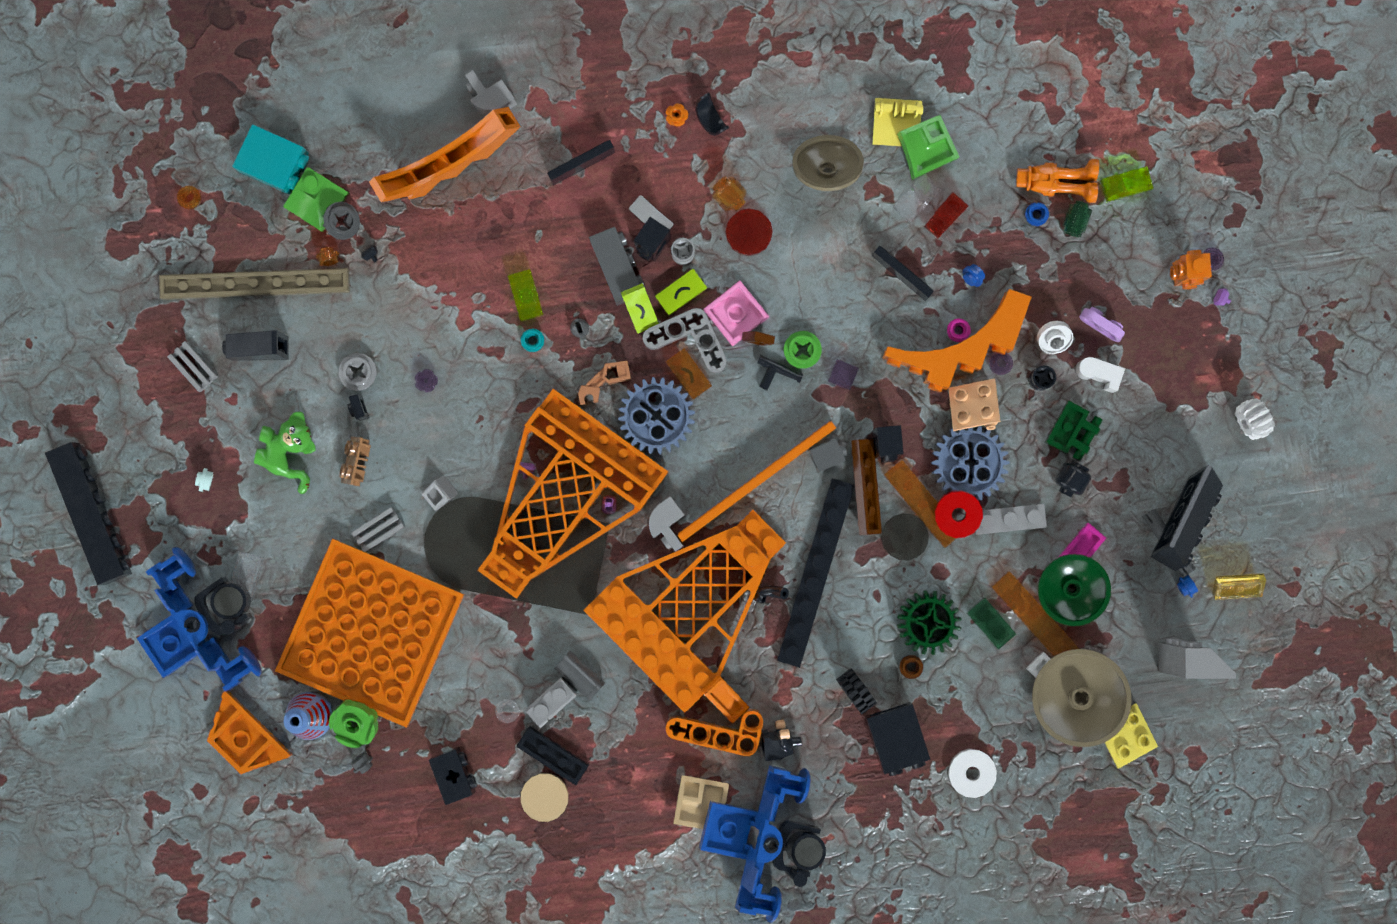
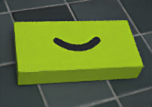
M692 269L657 294L655 298L670 316L706 290L707 286L695 270Z
M643 283L620 292L637 333H641L659 324Z

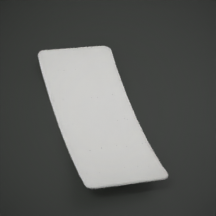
M641 195L629 207V210L643 223H646L648 218L652 217L668 229H671L674 225Z

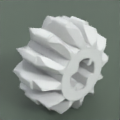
M1258 398L1244 401L1236 407L1235 412L1240 429L1252 440L1268 436L1269 433L1273 432V427L1275 426L1272 420L1273 416L1269 412L1270 409H1267L1265 403L1261 402Z

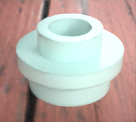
M204 468L203 472L197 473L195 486H199L200 492L210 490L213 472Z

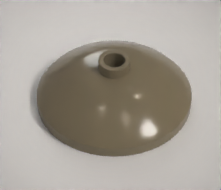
M821 135L806 140L796 149L792 165L796 177L806 186L821 191H836L846 188L857 181L863 171L864 158L857 145L850 140L835 135Z

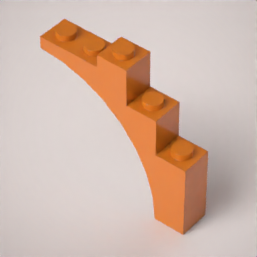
M509 107L494 109L467 132L436 152L403 168L375 176L369 183L381 203L406 196L409 200L425 196L441 180L457 177L473 161L486 159L491 156L521 126Z
M1008 289L987 324L976 334L961 343L944 349L926 352L905 351L887 347L882 358L886 359V363L891 366L900 368V365L909 367V372L917 375L926 373L923 383L929 384L928 388L937 392H942V389L947 390L950 387L957 365L960 366V370L973 374L974 371L978 372L981 370L989 346L992 347L991 351L1001 355L1013 351L1031 296Z

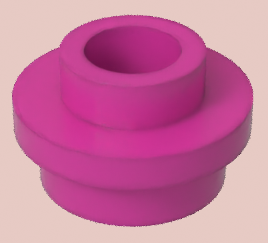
M954 319L947 326V335L954 342H963L970 336V325L964 319ZM955 327L962 329L961 335H957L954 332Z

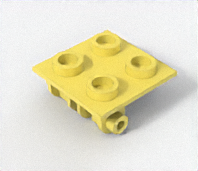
M875 98L872 145L902 146L897 134L904 129L921 123V115L923 114L922 101Z
M1137 703L1131 705L1130 714L1123 728L1113 738L1104 742L1117 769L1158 747Z

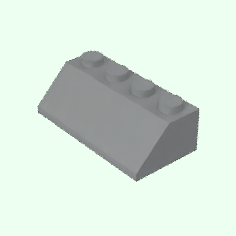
M1168 638L1166 643H1158L1159 672L1185 679H1236V673L1211 648L1202 647V642Z

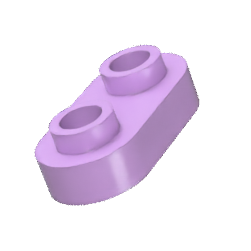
M1094 307L1090 309L1084 308L1079 316L1084 323L1115 342H1120L1125 334L1120 323L1115 320H1107L1103 317V313Z

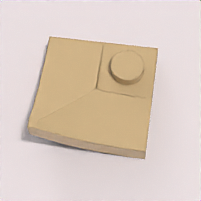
M682 775L673 824L703 830L710 801L726 804L729 784Z

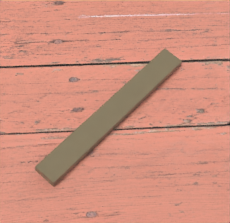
M348 268L159 275L160 299L350 293V276Z

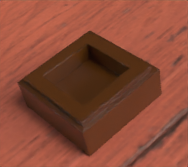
M757 331L742 333L741 340L759 346L774 344L775 336Z

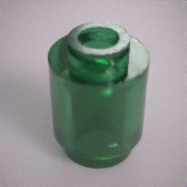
M1082 201L1069 204L1062 225L1064 227L1063 233L1081 238L1082 233L1086 231L1092 214L1089 204Z

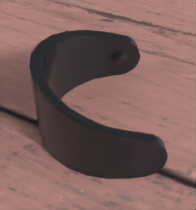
M710 93L700 97L696 102V114L706 132L717 136L729 129V126L723 122L716 111Z

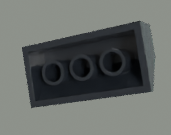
M1206 465L1188 477L1150 556L1174 571L1187 567L1192 561L1193 554L1191 552L1202 540L1203 534H1201L1203 527L1209 524L1212 518L1210 512L1222 497L1219 493L1223 484L1210 465Z

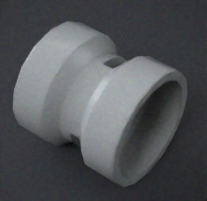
M679 238L671 246L672 258L677 264L687 265L694 259L695 248L693 242L687 238Z

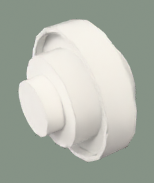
M1051 321L1043 325L1037 334V342L1041 350L1049 354L1065 351L1071 346L1073 341L1071 328L1062 321Z

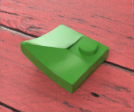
M941 115L904 129L897 134L907 159L912 180L960 158Z
M307 167L283 207L323 232L325 227H323L324 218L322 216L326 208L335 202H344L349 192Z

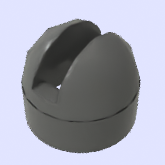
M577 318L571 322L570 331L575 337L582 338L588 334L589 325L586 320ZM576 322H580L583 330L582 333H578Z

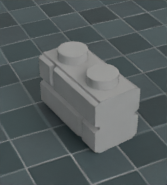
M562 676L528 706L525 711L541 728L578 695V692Z

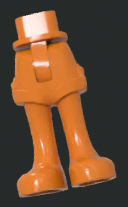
M1090 159L1085 167L1078 169L1057 167L1056 163L1051 162L1033 166L1032 168L1028 166L1027 169L1017 168L1016 187H1026V191L1032 190L1044 196H1054L1055 193H1071L1084 197L1088 203H1096L1098 183L1094 182L1099 174V159ZM1059 179H1078L1089 181V183L1071 184L1059 182Z

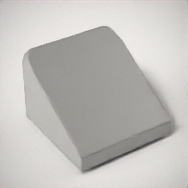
M442 476L434 480L421 494L437 512L452 500L458 492L448 479Z

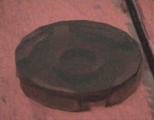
M902 513L892 516L882 528L881 542L883 548L889 556L897 560L909 561L917 558L925 551L928 545L929 533L925 524L920 518L912 514Z

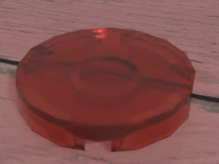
M750 208L740 210L727 223V242L732 250L740 255H758L766 250L771 242L773 233L771 222L759 210Z

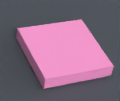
M740 280L703 309L732 347L741 341L743 332L753 331L769 318V315Z

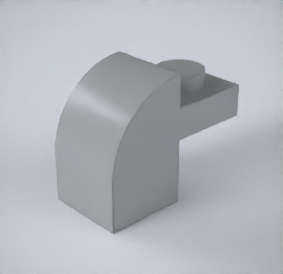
M473 70L465 75L469 82L466 84V87L474 97L470 101L473 107L481 114L487 116L494 109L504 107L512 109L517 105L502 79L485 89Z
M671 496L654 508L649 519V529L653 538L662 533L664 537L661 538V541L668 550L673 548L676 552L683 545L670 526L685 515Z

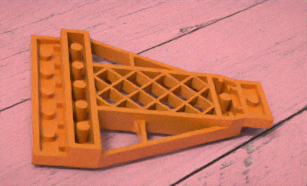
M552 389L540 407H537L524 425L520 447L492 551L477 570L516 599L531 579L641 511L668 474L666 469L555 389ZM531 432L557 450V454L540 477H536L521 466L527 438ZM563 456H566L568 459H570V460L560 461ZM572 463L574 476L560 478L558 465ZM575 464L580 466L589 474L577 476ZM555 468L557 479L546 481ZM521 470L534 479L535 484L512 516L508 518L518 473ZM591 477L593 490L579 492L577 479ZM594 477L601 482L597 489L595 487ZM574 480L576 493L562 495L561 482ZM557 482L559 496L546 498L544 484ZM541 487L543 498L532 500ZM610 488L631 503L634 509L605 527L588 514V510L603 489ZM592 494L582 508L580 496ZM577 496L579 510L565 512L563 498ZM560 499L562 512L548 515L546 501ZM543 502L545 515L532 517L530 504ZM527 507L528 518L518 519ZM578 513L570 526L567 527L566 515ZM563 515L565 529L551 531L549 518ZM546 518L548 532L534 534L532 520ZM583 518H588L601 528L600 531L562 555L558 554L560 548ZM529 521L531 535L517 537L515 523ZM512 526H513L514 536H512L510 533H508V531L510 530V528H511ZM564 532L562 537L553 547L551 534ZM548 535L550 549L537 551L535 537ZM532 538L533 550L519 540ZM550 552L546 559L541 557L539 553Z
M752 510L733 528L617 576L583 611L685 713L703 695L701 690L718 674L721 675L768 563L786 542ZM718 544H720L725 550L712 549H714ZM699 546H706V550L677 578H672L660 566V563ZM709 553V567H695ZM712 553H726V567H712ZM729 554L742 567H729ZM652 566H656L669 579L670 585L650 605H646L624 582V579ZM695 569H709V584H695ZM712 569L726 570V584H712ZM692 570V584H678ZM729 570H743V584H729ZM746 571L752 576V578L747 583ZM676 586L675 600H662ZM678 586H692V600H678ZM695 586H709V600H695ZM712 586H726V601L712 600ZM729 586H743L729 600ZM746 590H750L749 598L732 636H729L717 623V620ZM658 603L659 617L652 611ZM661 603H675V617H661ZM678 603H692V617H678ZM695 603H709V617H695ZM712 603H726L712 617ZM662 620H675V633ZM678 620H692V634H678ZM695 620H708L695 633ZM710 626H715L730 641L716 672H712L690 649L691 645ZM679 637L691 638L686 643H684Z

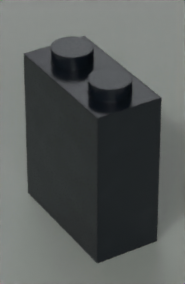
M911 702L865 716L881 770L884 774L889 773V776H895L903 773V768L912 766V769L920 768L926 765L925 761L931 760L914 706Z

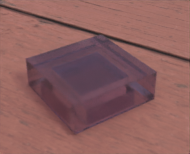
M837 359L828 382L850 391L859 368Z

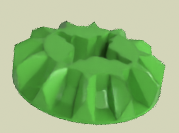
M808 331L793 333L788 337L784 345V355L788 363L796 368L807 369L815 365L822 352L819 339ZM795 343L801 346L810 343L807 349L810 358L804 354L795 357L799 350Z

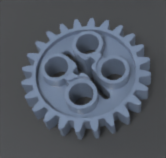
M652 377L651 384L648 385L645 379H643V387L640 388L637 384H634L636 390L634 393L627 390V394L630 397L629 400H621L626 407L619 408L620 412L625 413L624 416L618 418L619 421L625 422V425L620 427L622 431H629L625 435L626 439L634 438L631 443L632 446L640 443V451L648 447L649 454H652L654 448H657L659 455H661L662 448L666 447L670 453V445L674 444L679 448V439L687 441L683 435L684 432L692 433V430L687 426L688 424H695L694 420L689 419V416L694 415L695 411L688 410L693 405V401H685L689 394H680L682 390L681 385L674 389L673 380L668 385H665L664 378L658 384L655 378ZM654 393H658L662 397L661 403L656 406L649 403V397ZM644 402L656 413L659 410L662 411L661 417L671 424L674 429L669 430L658 419L652 421V414L644 409L640 403ZM672 408L680 411V417L675 421L667 418V412ZM643 411L647 415L646 421L641 424L636 423L633 419L635 413ZM657 426L664 428V437L655 439L651 434L653 428Z
M978 426L975 431H973V428H967L966 431L964 429L958 430V433L950 429V438L942 435L941 438L944 444H935L940 451L932 452V455L938 458L931 462L932 465L938 468L932 474L940 475L936 483H945L942 491L948 488L951 491L963 490L973 496L976 495L978 500H982V493L987 497L991 496L990 488L998 491L999 488L996 482L1004 483L1005 480L1001 477V474H1008L1009 472L1003 469V465L1010 463L1007 460H1003V456L1007 455L1008 452H1001L1000 450L1004 446V442L999 444L995 442L998 439V435L990 437L991 430H986L982 433V426ZM968 442L972 443L971 461H975V465L971 466L972 484L968 483L969 465H965V460L969 459ZM956 444L962 446L964 451L960 458L954 456L952 452ZM978 445H984L987 448V455L984 458L978 456L976 452ZM956 468L961 469L964 473L961 481H956L953 478L952 474ZM979 468H983L987 472L988 476L985 481H980L977 478L976 474Z

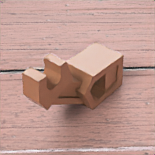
M628 361L606 363L604 368L585 386L581 385L578 392L580 405H586L585 397L587 395H592L594 403H598L600 387L605 382L612 385L631 380ZM617 368L618 378H610L608 380L606 378L608 376V369Z

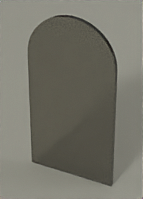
M462 497L445 504L430 520L424 533L426 559L433 572L443 582L452 587L586 614L583 610L595 599L604 551L607 547L608 532L531 579L516 599L477 571L492 551L505 502L481 497ZM510 504L508 518L512 516L519 505ZM527 507L518 519L528 518ZM530 507L532 517L545 515V510ZM548 511V515H549V514H555V513H556V512ZM563 515L549 518L551 531L565 529ZM566 515L567 527L570 526L576 516ZM546 518L532 520L534 534L548 532ZM583 518L560 548L558 554L562 555L600 531L601 528L589 519ZM529 521L515 523L517 537L531 535ZM598 521V522H600L602 525H604L605 527L610 524V523ZM513 526L508 531L512 536H514ZM564 532L551 534L553 547L562 537ZM548 535L535 537L537 551L550 549ZM532 538L519 540L533 550ZM550 552L539 553V555L546 559Z

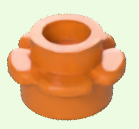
M682 104L670 105L665 111L667 115L666 121L670 125L682 126L685 120L688 119V111L684 109Z

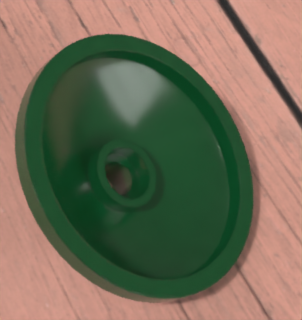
M1068 554L1056 558L1046 566L1038 582V598L1044 611L1053 620L1068 626H1081L1097 619L1107 608L1111 597V583L1105 569L1094 559L1081 554ZM1069 584H1075L1074 591H1068L1067 587Z

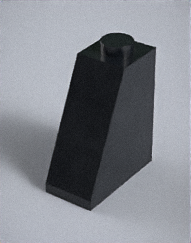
M277 330L226 334V341L222 343V351L226 358L231 361L289 360V337Z

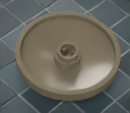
M1075 649L1054 656L1042 667L1034 681L1032 704L1037 720L1043 729L1054 739L1070 746L1091 747L1110 740L1123 728L1131 710V690L1123 671L1110 658L1092 650Z

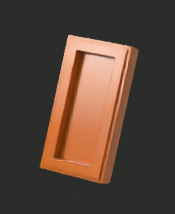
M719 674L701 690L732 724L750 708Z

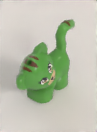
M297 411L290 416L289 420L281 424L279 433L276 435L275 430L271 427H262L259 440L266 443V447L257 448L254 463L265 467L276 476H284L289 479L299 478L301 482L297 490L300 494H305L309 488L310 477L304 470L289 469L286 452L311 454L316 451V446L312 441L311 431L305 423L304 413Z

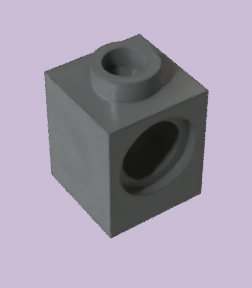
M837 439L808 451L818 473L846 461L844 458L847 455L846 449L842 442H837Z

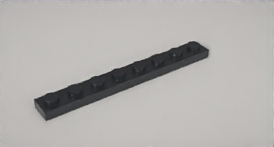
M831 479L777 661L798 668L801 666L855 485Z

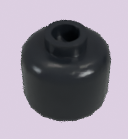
M1073 460L1071 463H1064L1055 479L1056 484L1060 486L1059 491L1071 498L1073 494L1082 495L1091 480V475L1088 473L1090 469Z

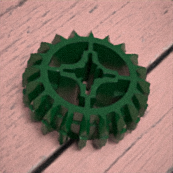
M923 590V598H920L918 593H914L913 596L916 600L914 602L910 598H906V602L910 606L908 608L903 605L900 606V609L905 611V615L897 614V618L903 619L904 623L896 625L897 628L905 629V631L899 634L901 638L908 636L904 644L908 646L914 642L912 650L917 651L919 646H921L920 651L924 655L927 652V648H929L931 655H935V647L940 652H944L943 643L948 647H952L953 644L948 639L950 637L955 640L958 639V636L953 634V630L960 631L961 627L954 624L962 620L961 617L953 616V614L959 611L957 607L949 608L953 605L954 601L950 599L944 603L946 595L941 594L937 599V591L934 590L931 593V597H929L927 590ZM929 602L928 608H926L922 616L912 615L918 606ZM936 604L945 611L948 622L940 621L937 618ZM927 616H931V620L940 623V625L930 626V629H927V625L919 622L918 619L924 620L928 619ZM910 622L921 627L922 641L913 634ZM936 629H946L945 633L938 640L929 642Z

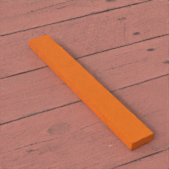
M832 421L826 423L680 531L678 537L684 542L836 429Z

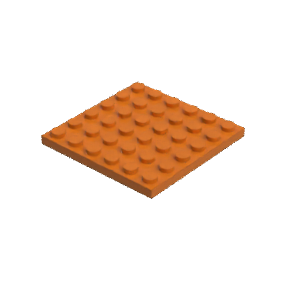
M332 539L275 672L343 701L349 699L363 703L369 708L374 709L378 716L407 728L465 594L367 552H363L346 543Z

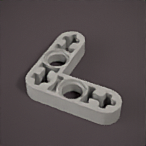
M695 308L647 329L643 334V342L651 350L659 349L688 335H692L708 371L720 373L726 367L727 361L706 313L701 309ZM693 314L703 317L700 320V325L697 326L696 323L689 324L688 327L691 330L686 331L685 324L681 320L686 318V322L691 321ZM670 324H680L682 327L681 333L676 336L671 335L668 332ZM664 327L665 334L669 338L668 340L664 341V336L657 339L658 343L656 345L652 342H647L650 338V333H654L655 336L662 333L660 328ZM705 334L713 338L712 345L707 348L701 346L699 342L700 337ZM715 347L718 349V351H714L715 357L722 359L720 368L717 369L715 366L709 365L712 362L710 353L707 356L704 355V352H710Z

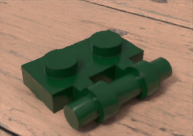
M1068 400L1045 443L1065 454L1068 453L1071 447L1075 448L1076 451L1072 458L1081 462L1084 454H1088L1090 450L1089 445L1094 436L1099 434L1101 430L1099 427L1103 419L1094 416L1091 423L1086 421L1090 411ZM1083 428L1086 433L1080 442L1075 438L1080 429Z

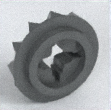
M346 202L331 204L326 208L322 216L324 218L323 227L328 231V235L333 236L336 240H346L353 237L360 226V218L356 209ZM346 215L344 217L345 219L343 220L345 226L340 225L338 227H335L337 225L336 223L338 222L336 216L342 217Z

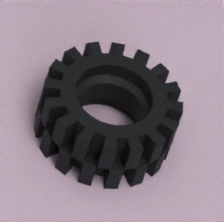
M852 668L836 679L861 714L877 704L872 694Z

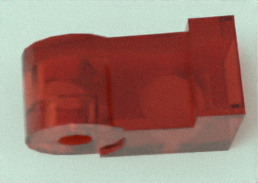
M952 192L924 227L939 239L964 213L969 205Z

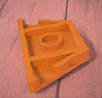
M229 691L222 693V701L219 710L216 711L213 720L214 725L209 732L207 742L240 774L289 758L292 755Z

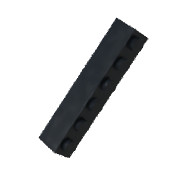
M69 442L45 452L97 585H107L131 575V561L127 555H124L121 547L123 546L122 538L115 532L113 527L114 518L105 507L104 502L106 499L102 490L97 487L95 482L97 476L94 469L89 467L87 462L88 453L85 447L80 443Z

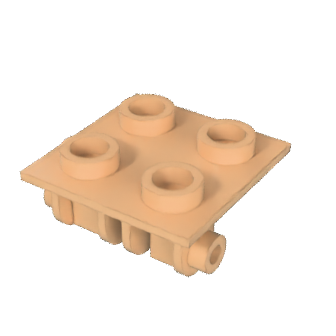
M995 378L949 388L953 431L983 425L987 430H994L998 422H1001Z

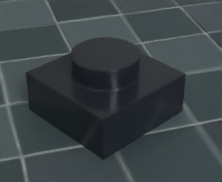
M359 394L349 396L350 403L347 406L351 417H355L359 421L369 419L363 396Z

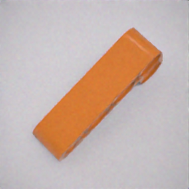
M748 709L741 716L739 729H733L687 717L673 716L666 723V733L674 740L742 756H751L758 748L763 718L758 710ZM754 714L758 716L759 722L756 726L750 727L745 723L748 715ZM680 722V727L687 729V724H692L689 730V737L685 736L686 731L684 730L673 733V728L670 725ZM695 728H705L707 735L703 739L695 738L693 735ZM719 733H727L730 736V741L725 745L719 744L716 740ZM750 738L753 741V747L749 750L742 749L740 747L741 740Z

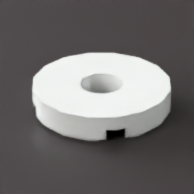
M966 749L960 751L950 762L951 764L948 769L950 784L958 793L965 797L977 798L983 796L992 789L996 782L997 770L995 764L986 753L980 750ZM969 767H976L978 769L977 778L970 780L966 777V771Z

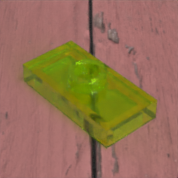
M1147 166L1100 180L1107 203L1154 189Z
M531 269L508 275L520 321L543 316Z

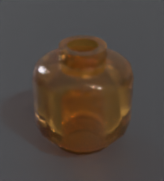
M724 176L712 187L714 190L712 197L724 211L732 209L737 211L746 203L744 197L747 191L734 176L728 178Z

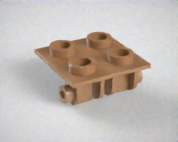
M351 437V440L346 442L344 454L347 455L346 463L341 465L339 477L342 478L341 483L360 487V483L364 481L365 471L356 468H366L367 466L357 463L358 460L368 462V459L360 458L359 455L369 457L370 440L363 439L362 437Z

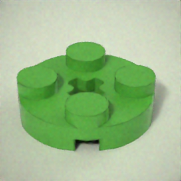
M348 699L343 701L332 712L329 719L330 730L333 728L338 742L347 747L359 748L361 745L369 744L377 734L378 714L374 709L369 708L365 704ZM349 721L356 722L358 726L353 728L352 723Z

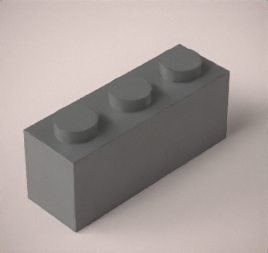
M612 227L590 236L589 240L616 305L619 306L625 303L620 292L642 284L643 280L640 274L635 276L632 267H635L636 264L632 254H626L623 246L627 245L622 231L617 233L616 228Z

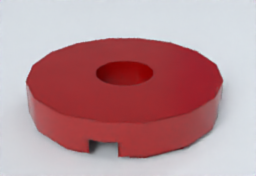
M953 490L944 494L934 510L935 521L939 529L947 536L953 538H965L972 535L980 527L983 519V509L978 499L963 490ZM956 508L964 509V518L961 520L953 519V510Z

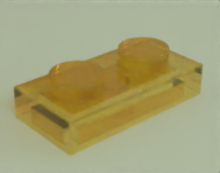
M1264 573L1216 576L1212 591L1214 600L1262 597L1266 578Z

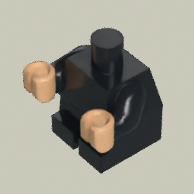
M784 720L775 721L776 731L768 732L767 729L761 731L762 753L765 761L783 759L794 754L793 747L802 746L801 737H792L790 731L785 729L786 724Z

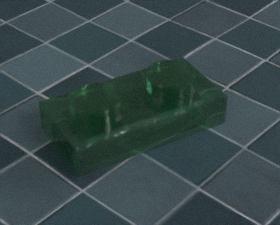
M984 597L966 612L998 650L1016 635L1013 629Z

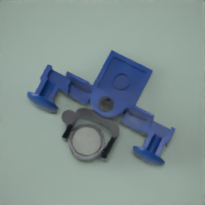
M179 547L172 548L174 556L164 562L157 563L145 571L147 575L153 576L161 588L154 591L166 609L172 614L137 638L162 678L167 677L197 656L208 672L216 671L225 685L222 687L224 691H229L243 682L242 678L250 672H253L258 677L261 675V665L247 647L240 646L238 648L240 655L230 661L215 637L207 642L205 641L209 628L219 636L229 635L235 631H240L243 627L242 623L252 618V615L247 613L251 605V597L244 586L227 583L229 582L228 579L221 577L194 597V603L198 610L195 611L190 610L194 605L176 580L185 572L191 577L196 575L195 565L186 552ZM213 592L210 598V605L218 617L237 620L234 622L225 620L221 624L217 622L208 609L206 603L207 595ZM194 621H198L196 628L193 627Z
M769 765L758 811L710 801L699 844V849L702 851L746 860L735 908L745 914L756 916V913L766 915V920L769 923L774 922L779 915L782 893L776 886L771 889L769 894L761 892L763 884L760 882L764 863L772 861L773 866L778 870L785 871L797 887H803L807 883V877H810L811 872L808 870L818 868L826 856L825 844L815 834H820L821 829L817 826L786 820L780 825L778 830L775 826L769 824V821L775 822L779 802L783 803L785 794L794 795L796 803H802L806 799L811 782L810 773L806 768H802L799 774L795 775L785 768ZM751 826L759 830L756 847L747 843ZM793 829H800V831L795 832L789 838L786 844V852L788 858L796 866L785 865L783 861V851L786 839Z

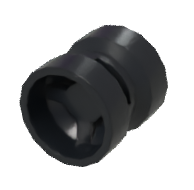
M1040 366L1029 374V385L1036 391H1044L1055 384L1057 379L1056 373L1050 366Z

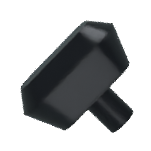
M371 245L361 253V258L366 261L372 259L374 263L378 261L375 257L378 253L377 247Z

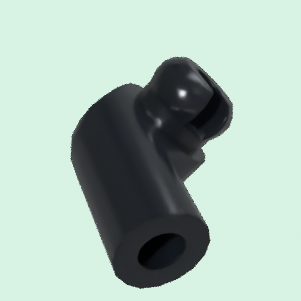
M774 585L758 587L753 600L765 603L767 596L785 600L789 595V591L787 588Z

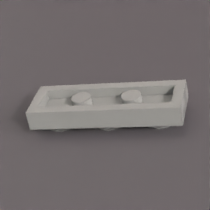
M1044 504L983 510L982 522L980 527L974 532V535L1046 528Z

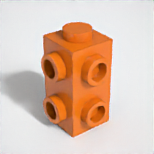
M1202 250L1187 251L1186 255H1181L1180 259L1173 262V266L1170 267V278L1174 280V286H1182V289L1185 290L1195 289L1197 285L1204 284L1205 280L1212 277L1210 253L1202 254Z

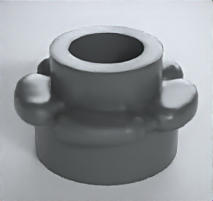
M366 752L359 754L350 764L354 768L353 772L358 773L360 771L363 774L368 771L373 765L371 763L373 757L369 756Z

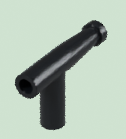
M760 355L757 364L767 368L759 385L760 388L767 391L776 372L794 379L798 383L801 382L803 374H799L763 355Z

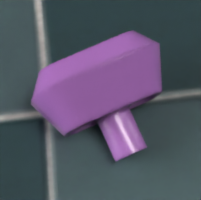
M1226 288L1218 289L1213 300L1214 305L1224 306L1226 303L1229 304L1231 302L1228 299L1229 292Z
M521 462V466L533 474L536 469L535 465ZM519 470V473L523 474V479H528V475Z
M606 495L603 497V513L614 514L616 512V498L614 496Z

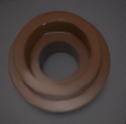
M907 655L900 661L899 670L904 677L915 679L923 672V662L915 655ZM910 662L915 664L913 671L907 670V664Z

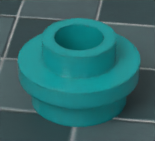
M528 329L521 336V345L528 352H537L544 346V336L537 329ZM536 337L537 343L531 345L529 344V339Z

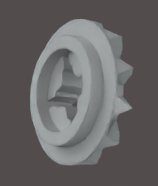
M354 353L343 359L339 366V378L345 387L354 391H361L374 384L377 376L376 364L369 356L362 353ZM363 366L362 372L366 377L357 376L355 379V373L350 367L359 369Z

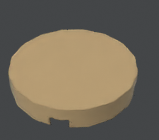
M540 773L531 777L521 791V804L524 811L530 818L537 821L549 822L557 819L565 811L569 801V792L560 777L552 773Z

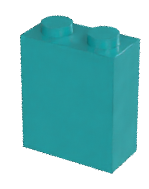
M252 124L232 167L239 173L290 195L291 190H294L299 181L298 175L301 169H304L308 164L309 152L298 144Z

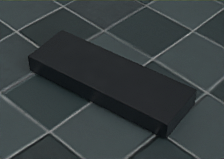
M607 140L552 169L547 174L553 186L614 154V146L610 140Z
M879 246L872 254L874 259L924 301L934 292L931 287L882 246Z
M531 726L527 728L516 746L574 785L578 784L590 765Z

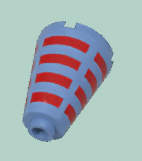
M317 692L298 694L292 698L286 707L284 726L290 733L300 739H317L330 729L329 719L332 714V706L326 697Z

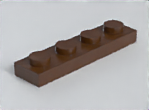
M874 439L851 440L859 535L882 534Z

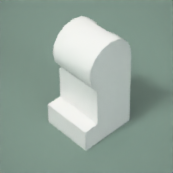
M1088 357L1077 363L1075 371L1081 379H1093L1105 383L1104 390L1114 393L1119 389L1125 368Z

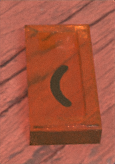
M685 348L665 361L692 400L712 387Z

